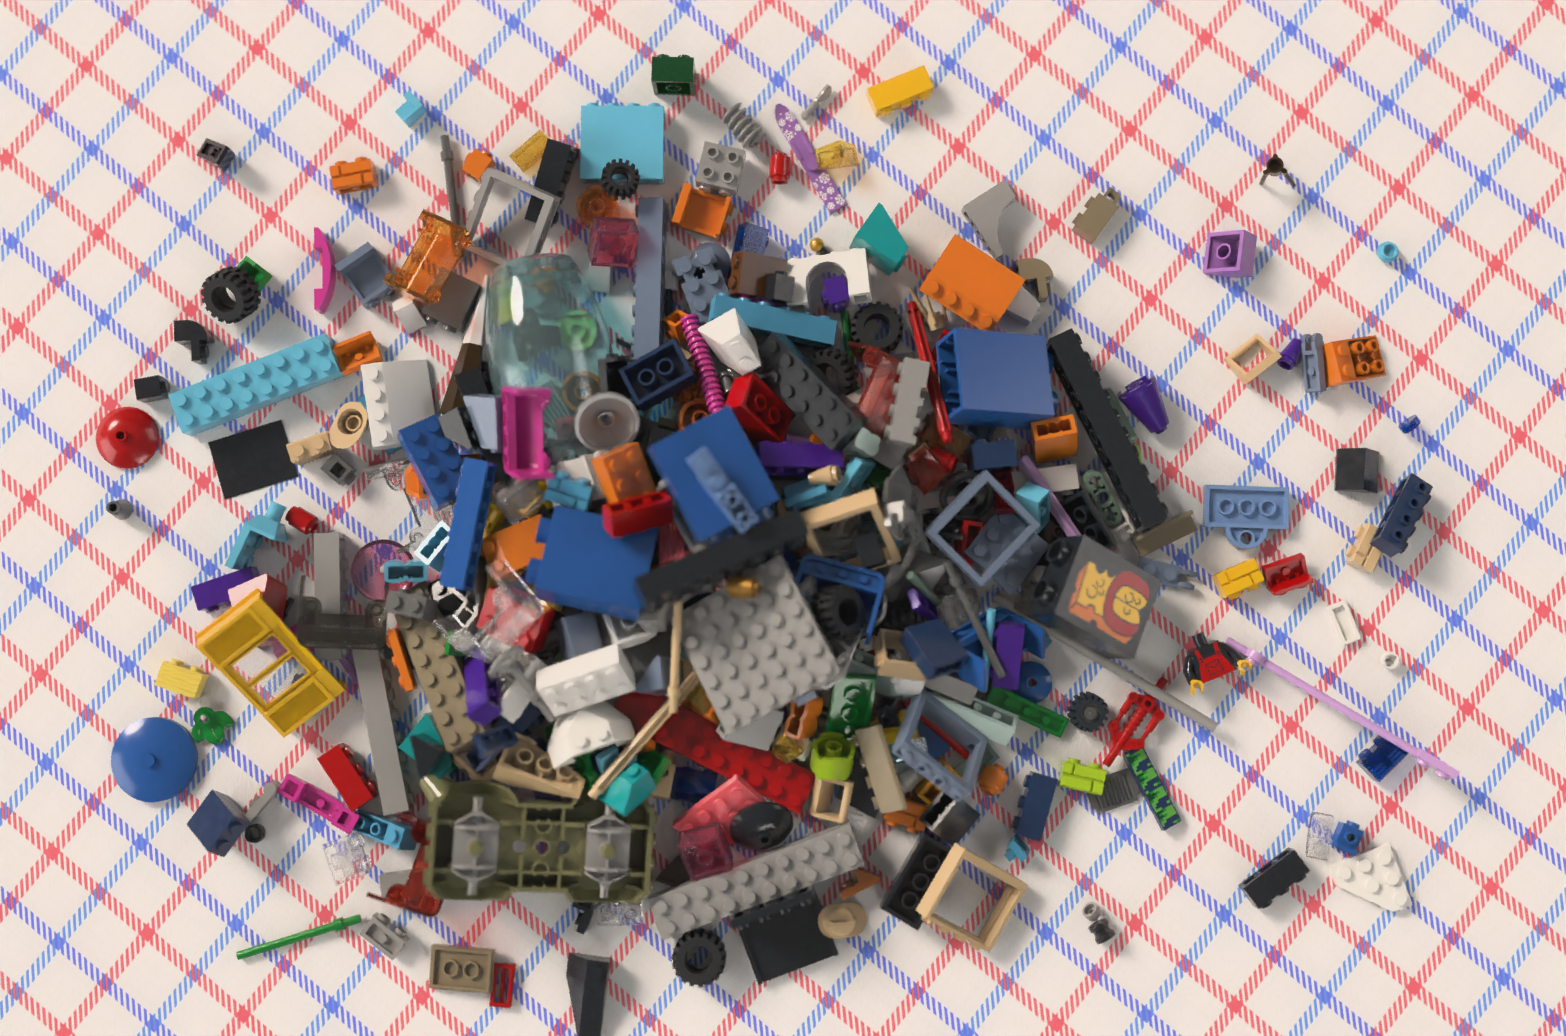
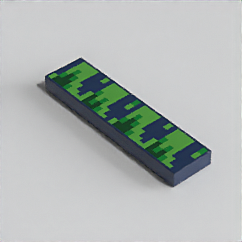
M1145 749L1129 750L1123 753L1122 756L1161 831H1165L1181 822L1182 820Z

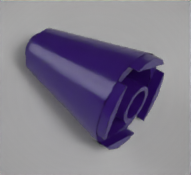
M1150 374L1149 379L1143 376L1125 386L1127 391L1123 394L1121 391L1117 393L1118 399L1150 433L1160 434L1167 429L1169 420L1154 374Z

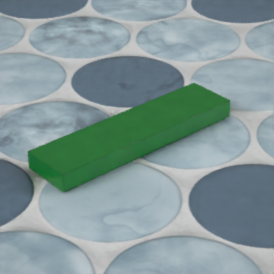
M992 685L984 700L987 703L1018 715V719L1061 738L1069 721V718L1007 689L995 688Z

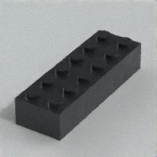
M772 332L758 349L761 366L753 371L830 450L843 451L869 418L785 334Z

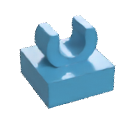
M1015 834L1010 838L1007 845L1009 848L1004 856L1009 861L1018 857L1022 862L1028 857L1031 849Z

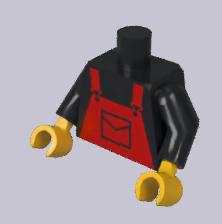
M1203 632L1191 636L1196 647L1187 651V656L1184 659L1183 674L1188 684L1191 685L1190 693L1192 695H1195V688H1199L1201 693H1203L1204 683L1237 670L1236 666H1239L1241 675H1245L1243 667H1248L1252 671L1251 662L1244 660L1236 650L1226 643L1219 642L1218 640L1207 642Z

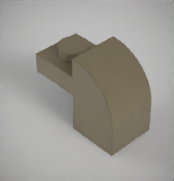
M1037 258L1017 260L1015 269L1018 275L1026 279L1023 284L1034 283L1037 301L1045 302L1048 299V295H1051L1050 284L1046 283V281H1050L1053 278L1052 269L1046 262Z

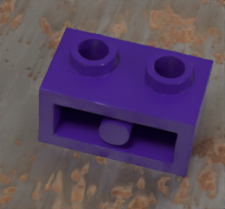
M844 275L824 279L823 291H821L823 307H827L828 312L833 311L834 314L846 311L845 308H849L850 298Z

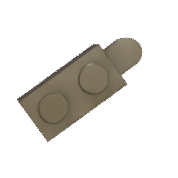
M1109 187L1104 195L1098 193L1095 198L1091 196L1084 205L1087 208L1083 214L1079 212L1072 221L1075 225L1071 231L1089 244H1092L1119 208L1116 202L1121 197V194ZM1109 196V197L1112 198L1114 201L1112 202V201H1110L1109 199H1107L1106 197Z

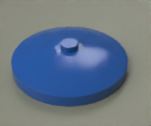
M164 717L144 718L129 725L118 736L111 754L112 773L119 787L132 798L144 802L165 801L180 794L192 781L198 765L196 743L189 731L180 723Z

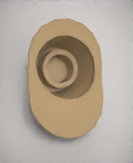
M348 402L339 409L328 434L329 441L334 447L338 449L352 447L368 429L367 410L362 404Z
M852 902L827 905L818 916L820 931L828 938L834 939L857 936L864 930L867 923V916L863 907Z

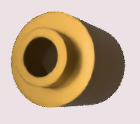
M734 576L729 578L726 585L727 595L733 598L755 599L761 591L760 581H757V578L754 576Z

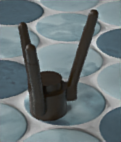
M1273 154V157L1267 161V169L1263 171L1259 184L1263 185L1268 175L1275 177L1282 174L1290 185L1295 187L1296 184L1288 174L1287 169L1284 168L1282 159L1277 154Z

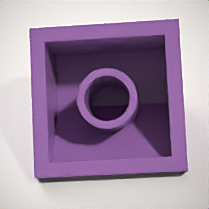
M1246 230L1207 233L1203 273L1230 278L1252 277L1257 236Z

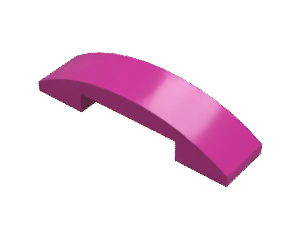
M314 227V248L322 253V289H314V310L319 313H325L335 289L336 268L334 265L336 262L327 236L320 228Z
M289 773L286 774L276 791L292 802H298L331 821L332 825L347 834H351L361 816L356 811L352 812L348 805L329 793Z

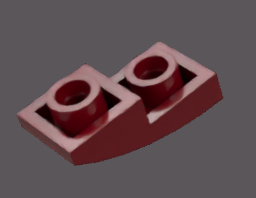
M1011 471L990 473L1015 498ZM994 490L993 502L996 515L1017 513Z

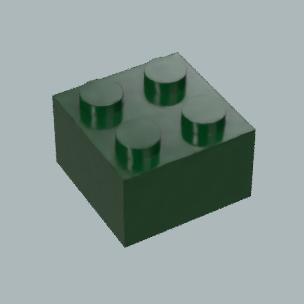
M659 54L657 57L652 56L651 82L654 94L695 96L696 69L694 57L689 55L670 57L666 54Z

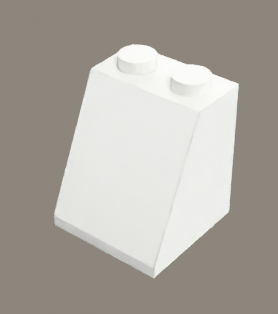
M735 308L698 328V331L721 363L741 375L761 366L756 339Z

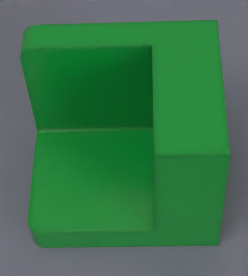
M245 256L237 266L240 267L241 271L245 269L248 271L249 276L252 275L255 278L254 282L258 283L259 287L257 289L259 291L273 277L248 256Z

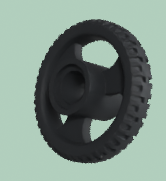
M964 470L950 476L951 478L945 481L940 490L939 501L942 510L948 506L947 497L954 496L956 498L969 484L968 482H963L956 486V483L965 479H974L980 472ZM986 482L952 519L963 522L964 520L973 521L982 517L993 503L994 489ZM986 493L983 503L973 511L972 509L976 508L979 504V494Z

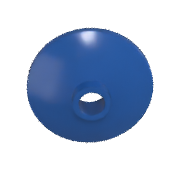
M1032 661L1021 663L1018 690H1012V692L1038 703L1044 700L1051 691V675L1047 668L1040 663ZM1032 678L1036 681V684L1033 687L1029 686L1028 684L1029 680Z

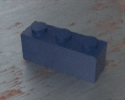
M1030 771L1029 775L1026 774L1023 782V787H1026L1024 795H1020L1017 807L1020 808L1018 816H1014L1011 825L1016 835L1041 842L1058 779Z

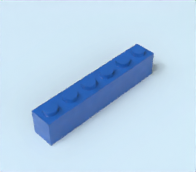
M464 458V463L461 465L460 484L456 490V504L452 510V524L448 530V544L444 551L443 569L440 572V586L473 591L498 465L496 463Z

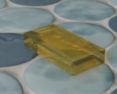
M538 130L509 157L524 173L542 158L548 137L541 130Z

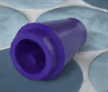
M1293 338L1280 353L1282 357L1277 361L1280 367L1292 370L1293 367L1297 366L1302 351V341L1298 338Z

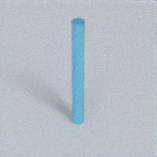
M988 608L985 632L992 644L996 609ZM983 648L982 659L986 661L988 689L990 660Z

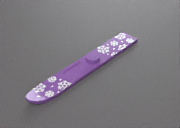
M780 103L777 104L775 107V117L778 126L830 214L846 206V202L795 116L786 106Z

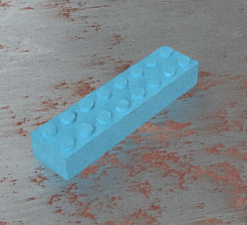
M326 333L168 394L182 433L194 436L344 377L338 358L332 350L334 345L332 338Z

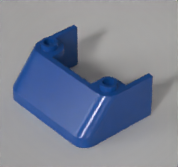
M816 555L804 556L800 562L795 581L807 604L810 605V602L813 601L814 593H817V590L820 588L835 585L853 586L855 591L858 590L860 592V598L863 597V605L866 606V620L863 623L869 624L864 644L869 645L885 585L883 575L876 571Z
M993 608L996 609L994 626L999 627V620L1025 623L1022 653L1028 651L1040 659L1045 658L1044 628L1006 608ZM987 612L978 616L984 630L986 628ZM968 621L950 631L969 655L962 670L956 672L962 680L985 692L987 691L986 661L982 659L983 645L971 621ZM993 639L992 646L996 647L997 639Z

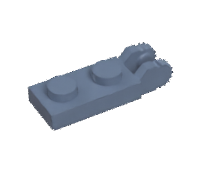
M1320 333L1313 335L1305 334L1301 338L1304 390L1306 393L1327 391L1322 349L1324 345L1323 336Z
M1144 557L1139 558L1137 567L1161 580L1162 585L1194 590L1195 585L1188 582H1179L1180 574L1194 578L1197 577V572Z

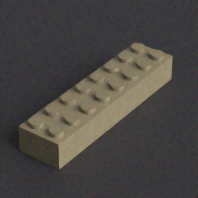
M428 581L420 582L407 589L411 591L410 594L412 595L422 592L430 594L429 598L433 599L428 587L430 582ZM438 607L434 623L394 614L447 753L461 754L473 748L475 744L472 738L476 734L493 729L491 722L482 727L478 723L472 722L467 716L464 656H448L444 654L447 633H455L453 627Z

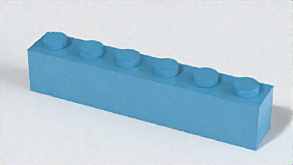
M726 293L716 294L711 299L708 322L735 308L753 334L769 337L772 332L783 333L794 343L822 349L834 345L837 321L831 320L829 316L820 315L817 317L811 315L808 311L795 312L791 311L789 307H772L767 302L754 303L744 297L736 299Z

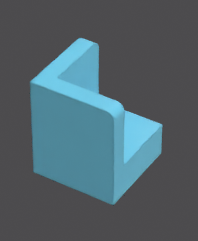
M409 90L403 95L407 101L395 111L408 127L413 125L427 112L423 104Z

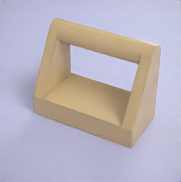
M1255 334L1224 358V361L1241 383L1245 385L1282 356L1260 335ZM1258 344L1267 357L1246 372L1234 361Z
M815 778L808 814L817 818L845 824L854 782L849 779L819 780ZM834 784L845 786L839 814L829 810Z

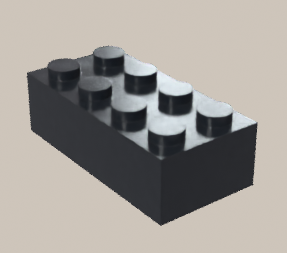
M921 832L881 900L880 908L918 931L923 920H921L922 915L916 909L951 848L926 832Z

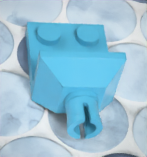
M855 457V459L850 460L846 466L847 470L842 476L841 483H837L836 486H828L831 497L812 504L807 510L856 494L877 463L869 458Z
M271 501L264 516L257 515L246 521L224 566L236 570L251 566L254 561L253 555L255 550L259 549L263 542L262 536L274 541L287 543L288 537L285 525L280 523L287 507Z

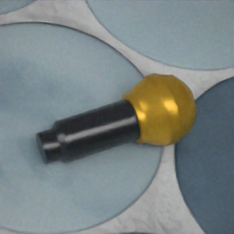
M816 237L810 241L811 250L820 255L830 254L824 247L822 239Z

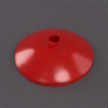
M120 407L109 412L101 420L96 431V445L100 455L109 464L123 469L136 468L148 462L155 454L159 444V430L156 422L147 412L135 407ZM123 432L124 438L120 439L119 435Z

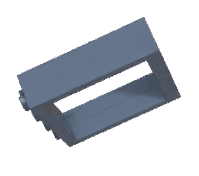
M984 470L964 488L923 533L976 586L982 587L983 585L987 586L994 579L992 575L997 570H1003L1009 563L1008 559L1013 554L1017 555L1024 546L1022 544L1027 539L1031 540L1038 533L1037 528L1041 524L987 470ZM987 482L1029 526L980 576L937 533Z
M922 689L919 695H914L910 699L891 752L956 802H960L972 794L988 738L925 689ZM921 714L970 751L961 779L912 742Z

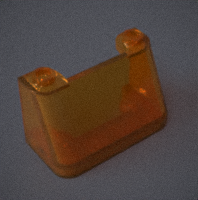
M423 209L419 216V219L423 221V227L417 230L420 234L402 268L396 267L395 271L397 273L395 274L387 272L383 282L396 294L433 305L439 301L441 291L464 250L470 246L471 237L465 227Z

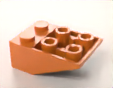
M1376 335L1332 341L1324 344L1322 347L1326 388L1386 375Z

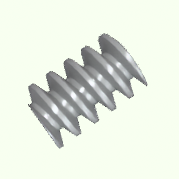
M737 103L725 113L722 120L725 124L728 123L727 127L729 130H733V135L738 136L737 140L743 143L744 149L754 148L767 135L766 133L759 135L762 128L754 129L757 122H749L752 115L744 116L747 109L739 110L742 103Z

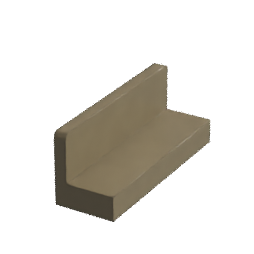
M1192 510L1187 511L1131 538L1139 556L1143 557L1197 531L1198 529L1191 517L1194 512Z

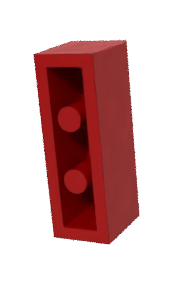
M664 490L602 505L604 529L612 538H621L627 534L643 532L646 529L662 527L673 522L672 498Z
M341 743L318 757L317 760L353 812L378 796L376 793L377 787L372 780H368L364 773L366 771L362 764L357 763L353 758L354 752L350 746Z

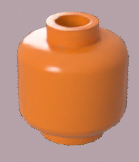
M997 763L985 765L977 778L979 790L989 796L1001 794L1008 781V775L1004 772L1005 768Z

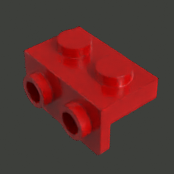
M1302 553L1261 566L1265 586L1274 596L1284 595L1288 591L1301 589L1313 583V578L1307 571L1305 556Z

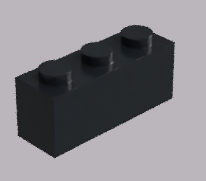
M1288 847L1238 886L1254 907L1264 909L1272 904V899L1277 895L1282 896L1290 889L1289 886L1293 883L1303 881L1310 870L1297 852Z

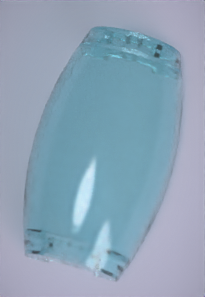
M543 253L507 261L492 271L487 296L485 322L486 354L494 395H501L503 386L545 387L552 389V394H549L550 402L546 404L545 409H542L543 452L546 453L547 457H550L551 466H556L559 462L579 458L584 454H594L595 451L585 447L577 438L574 429V418L578 408L586 399L601 393L598 359L606 358L607 354H614L599 304L586 278L574 259L569 255ZM605 414V415H603L601 418H604V419H605V418H607L609 415Z

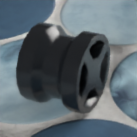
M1107 918L1100 919L1088 927L1090 933L1095 935L1097 944L1104 943L1115 935L1114 930L1108 926Z

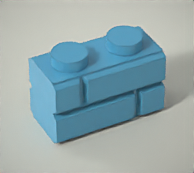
M559 470L554 472V478H549L544 499L587 512L590 509L596 485L591 484L592 481L587 478L579 477V479L570 477L571 473Z

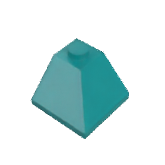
M634 763L598 798L625 817L655 791L657 787L649 771Z

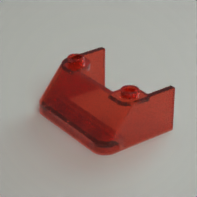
M849 341L847 345L857 361L864 362L867 367L873 368L859 402L854 404L869 418L863 427L881 440L884 438L883 434L886 424L890 425L891 417L888 416L890 403L894 404L895 401L892 391L894 383L899 381L900 375L896 374L899 361L880 348Z
M398 812V817L414 822L411 828V838L413 841L421 844L406 884H393L388 889L385 897L367 892L366 896L427 917H434L439 913L444 900L435 899L430 892H427V885H423L424 867L428 868V863H425L424 859L425 845L430 846V841L426 840L427 823L431 824V822Z

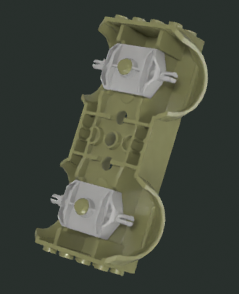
M479 780L457 782L446 787L440 796H433V802L428 801L427 815L428 818H431V824L427 823L426 840L430 841V846L425 845L424 859L425 863H428V868L424 867L423 885H427V892H430L435 899L507 901L513 892H562L566 894L570 902L640 903L646 896H649V889H653L654 879L650 875L651 868H654L655 855H652V846L656 845V833H653V825L657 824L658 813L644 799L624 817L600 801L598 797L595 800L588 795L591 789L586 788L582 789L579 799L516 798L511 789L498 783ZM523 840L526 843V848L523 852L518 853L514 851L513 844L515 841ZM541 841L548 844V849L544 853H538L535 850L537 843ZM561 841L569 843L570 849L567 853L562 854L558 852L557 845Z

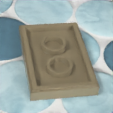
M432 944L429 988L491 994L493 991L496 949Z

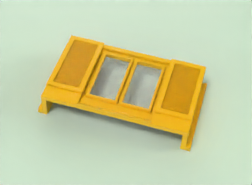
M258 587L194 636L197 639L196 647L220 670L283 738L345 691V688L348 686L343 679L338 681L263 601V593Z

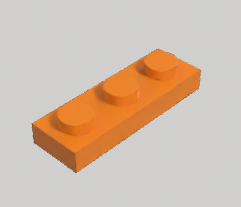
M399 628L387 630L388 636L385 639L389 649L392 648L394 654L392 657L393 665L400 672L398 679L401 688L405 689L406 692L419 689Z

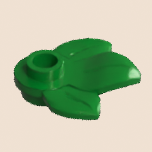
M201 707L194 713L193 720L195 724L191 729V733L197 743L202 742L206 738L212 744L221 745L224 740L223 729L233 726L234 721L224 711L214 712L209 707ZM201 715H206L208 720H201Z

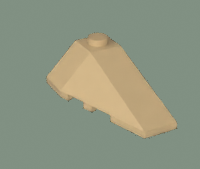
M515 732L520 741L515 746L502 751L492 779L514 787L579 799L586 779L567 765L554 769L548 751L545 752L539 748L537 742L533 739Z

